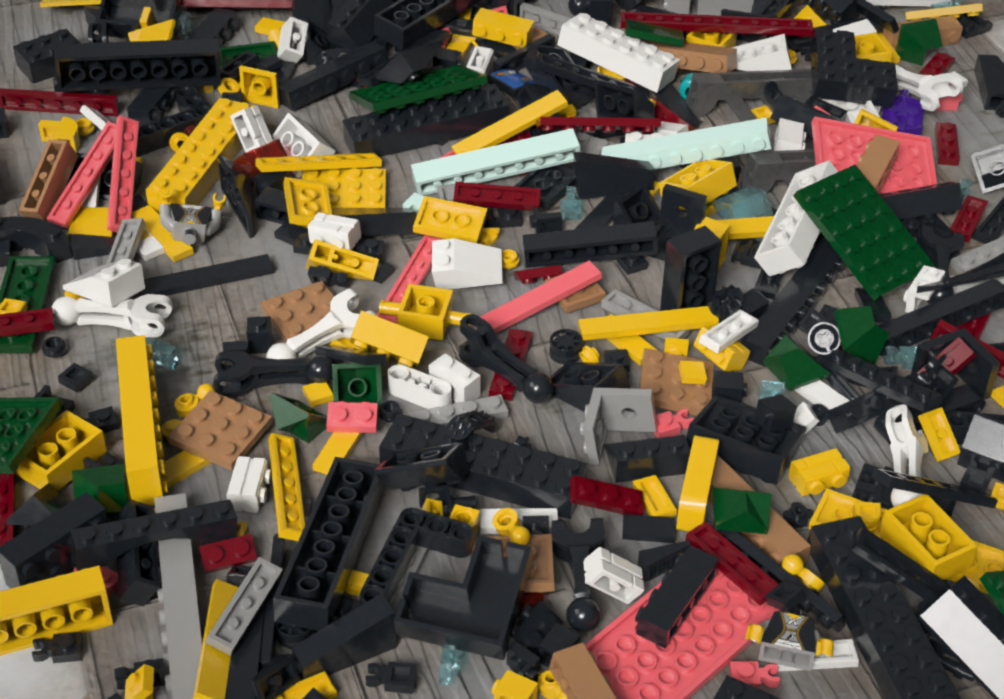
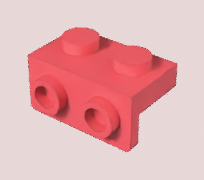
M328 402L327 432L377 433L378 403Z

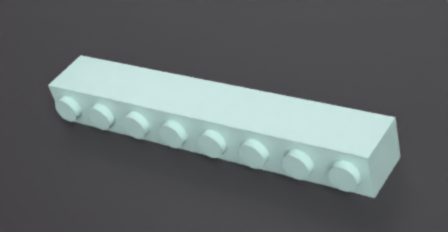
M766 117L602 147V155L649 161L652 169H660L771 149V137Z
M572 128L412 164V177L417 194L424 196L437 193V185L455 184V182L481 183L574 162L573 152H580V145Z

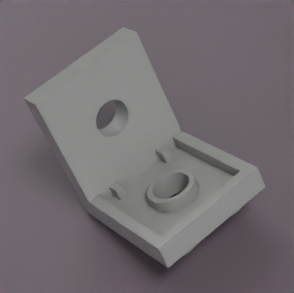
M593 388L590 403L585 406V421H582L580 425V434L585 438L584 454H588L589 465L600 464L608 431L656 432L658 425L652 389ZM625 408H631L635 412H628Z

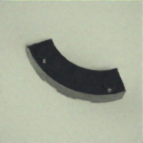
M0 217V242L10 240L13 251H21L23 248L32 249L35 254L40 256H55L56 263L72 258L68 236L57 226L31 217Z

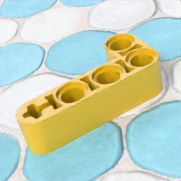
M694 435L679 502L676 530L690 532L705 522L720 439Z

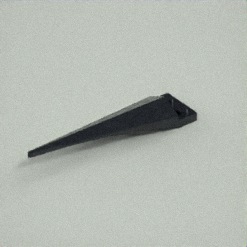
M1004 253L962 274L942 281L917 286V293L982 283L991 279H1004Z

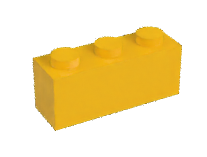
M480 8L473 19V36L520 48L528 45L533 38V20L485 8Z

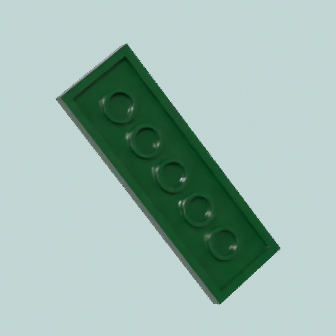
M10 256L0 289V305L5 298L26 301L28 306L26 311L45 309L56 265L55 256ZM38 332L0 337V354L33 353Z

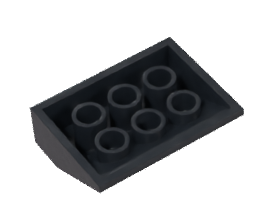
M715 394L689 424L686 440L690 450L694 435L720 439L717 455L731 468L738 470L742 474L757 477L766 483L777 485L784 476L807 427L793 422L791 428L769 433L754 421L756 408Z

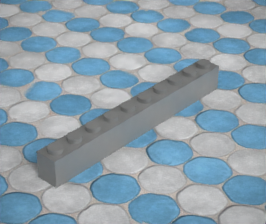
M186 493L154 498V514L188 507ZM192 539L158 540L156 543L159 545L157 547L158 563H160L159 580L162 583V588H159L157 593L159 605L164 604V609H159L161 626L166 625V630L161 631L163 647H168V652L163 653L165 670L170 669V674L165 675L166 691L172 692V697L167 699H193L203 640Z

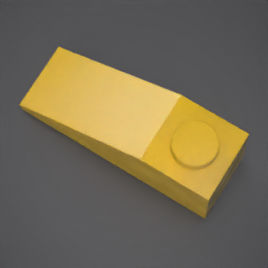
M315 239L305 268L309 269L310 266L317 267L322 265L328 267L334 273H346L347 278L373 281L379 259L345 248L340 249L335 245Z

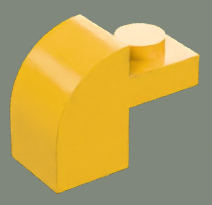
M62 117L61 121L40 120L38 126L41 141L48 142L49 139L67 140L76 153L78 152L81 140L78 124L75 120L69 117Z

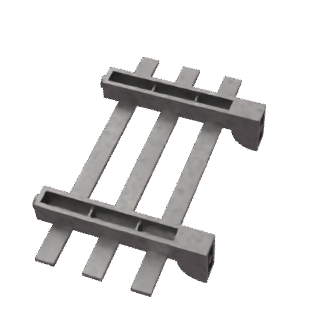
M811 69L693 73L686 104L698 118L708 114L715 107L718 100H725L741 122L755 120L757 118L743 99L760 98L770 111L773 112L775 106L766 99L764 86L766 82L774 81L779 91L783 93L782 95L796 97L798 101L805 103L813 96ZM806 135L805 149L773 151L774 141L771 139V149L749 153L739 186L740 189L758 198L766 194L776 180H783L787 187H789L795 173L816 165L813 143Z

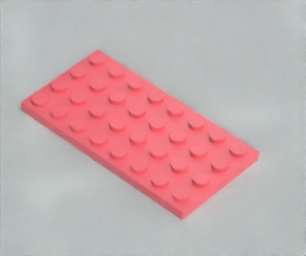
M717 569L715 579L666 649L637 635V622H635L640 607H645L648 604L651 592L655 588L659 589L661 582L587 642L585 646L588 651L594 654L597 667L608 678L610 689L615 697L619 699H690L725 668L730 661L735 659L754 642L751 639H744L749 623L759 625L766 619L771 620L774 612L784 611L768 605L767 602L759 606Z

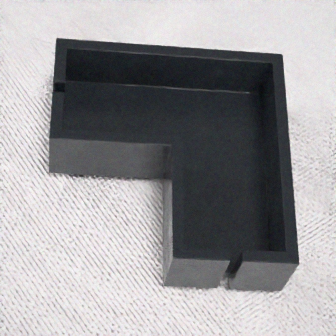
M101 0V8L98 10L95 22L103 21L106 23L108 37L128 38L127 42H130L128 33L142 28L139 21L144 7H151L155 16L154 24L171 19L176 21L171 40H175L183 10L179 0Z
M816 27L810 44L813 97L861 104L871 101L875 106L891 108L898 91L895 63L856 58L854 32L845 30L833 32V29Z
M478 535L463 584L409 572L402 593L403 599H400L393 620L397 636L504 660L533 563L531 546L507 541V558H503L502 540Z

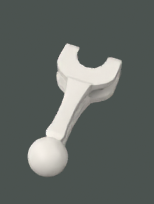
M895 64L898 90L905 89L906 91L908 89L909 93L918 96L921 99L922 109L934 111L941 107L939 103L940 98L946 96L956 97L964 91L960 78L949 73L935 76L915 74Z
M347 289L334 296L330 303V312L322 320L303 333L287 339L286 343H276L271 346L266 358H301L314 351L315 346H323L333 340L344 337L350 339L359 314L352 313L358 307L359 295L355 290ZM371 310L366 311L367 313L379 317L375 312Z
M146 294L136 299L124 300L110 307L92 300L82 298L76 300L72 297L64 296L58 298L51 308L53 309L54 320L63 326H70L75 323L79 326L89 324L109 325L131 330L137 336L159 337L165 330L164 318L170 315L173 303L165 295ZM157 304H162V305H164L166 308H165V309H161V308H154V307H155V305H157ZM153 323L157 325L158 328H152L149 324Z
M905 404L897 405L887 411L885 422L891 441L890 448L893 456L894 472L906 474L907 459H909V475L921 477V462L923 454L928 453V440L922 430H916L908 407ZM902 414V421L896 423L895 419ZM893 488L891 502L893 507H896L923 494Z

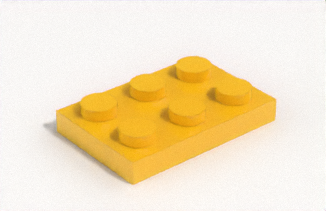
M285 177L283 186L289 223L298 226H308L318 212L333 215L327 183Z
M424 196L413 225V232L444 239L455 238L478 244L487 216V208Z

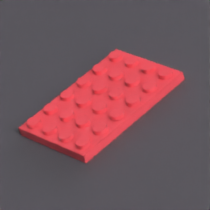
M815 116L811 121L816 165L830 160L838 172L855 164L857 166L861 154L865 155L868 141L872 142L877 134L900 141L898 157L878 194L937 184L930 137Z

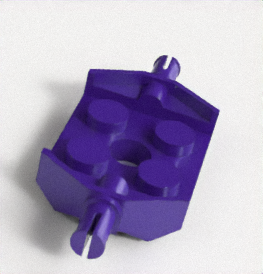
M902 89L901 95L895 96L891 108L883 107L882 119L898 126V132L921 136L923 109L920 100L909 96L908 89H906V92L905 89Z

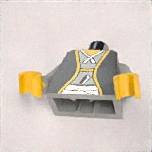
M169 188L168 195L165 196L161 193L162 189H159L157 198L162 203L159 205L160 223L168 232H171L173 240L183 241L187 245L204 243L206 236H211L219 229L222 217L221 209L226 205L225 195L222 201L216 200L217 193L213 195L214 209H212V207L170 203L169 205L168 202L170 201L172 190Z
M797 606L787 613L776 611L773 613L771 620L766 619L759 625L748 624L744 639H751L761 644L758 659L760 661L811 671L815 653L816 656L828 655L833 657L834 641L823 638L820 632L814 629V621L809 617L802 616V610Z

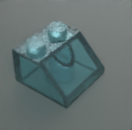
M747 186L712 202L722 220L766 217L773 214L766 191L753 186Z

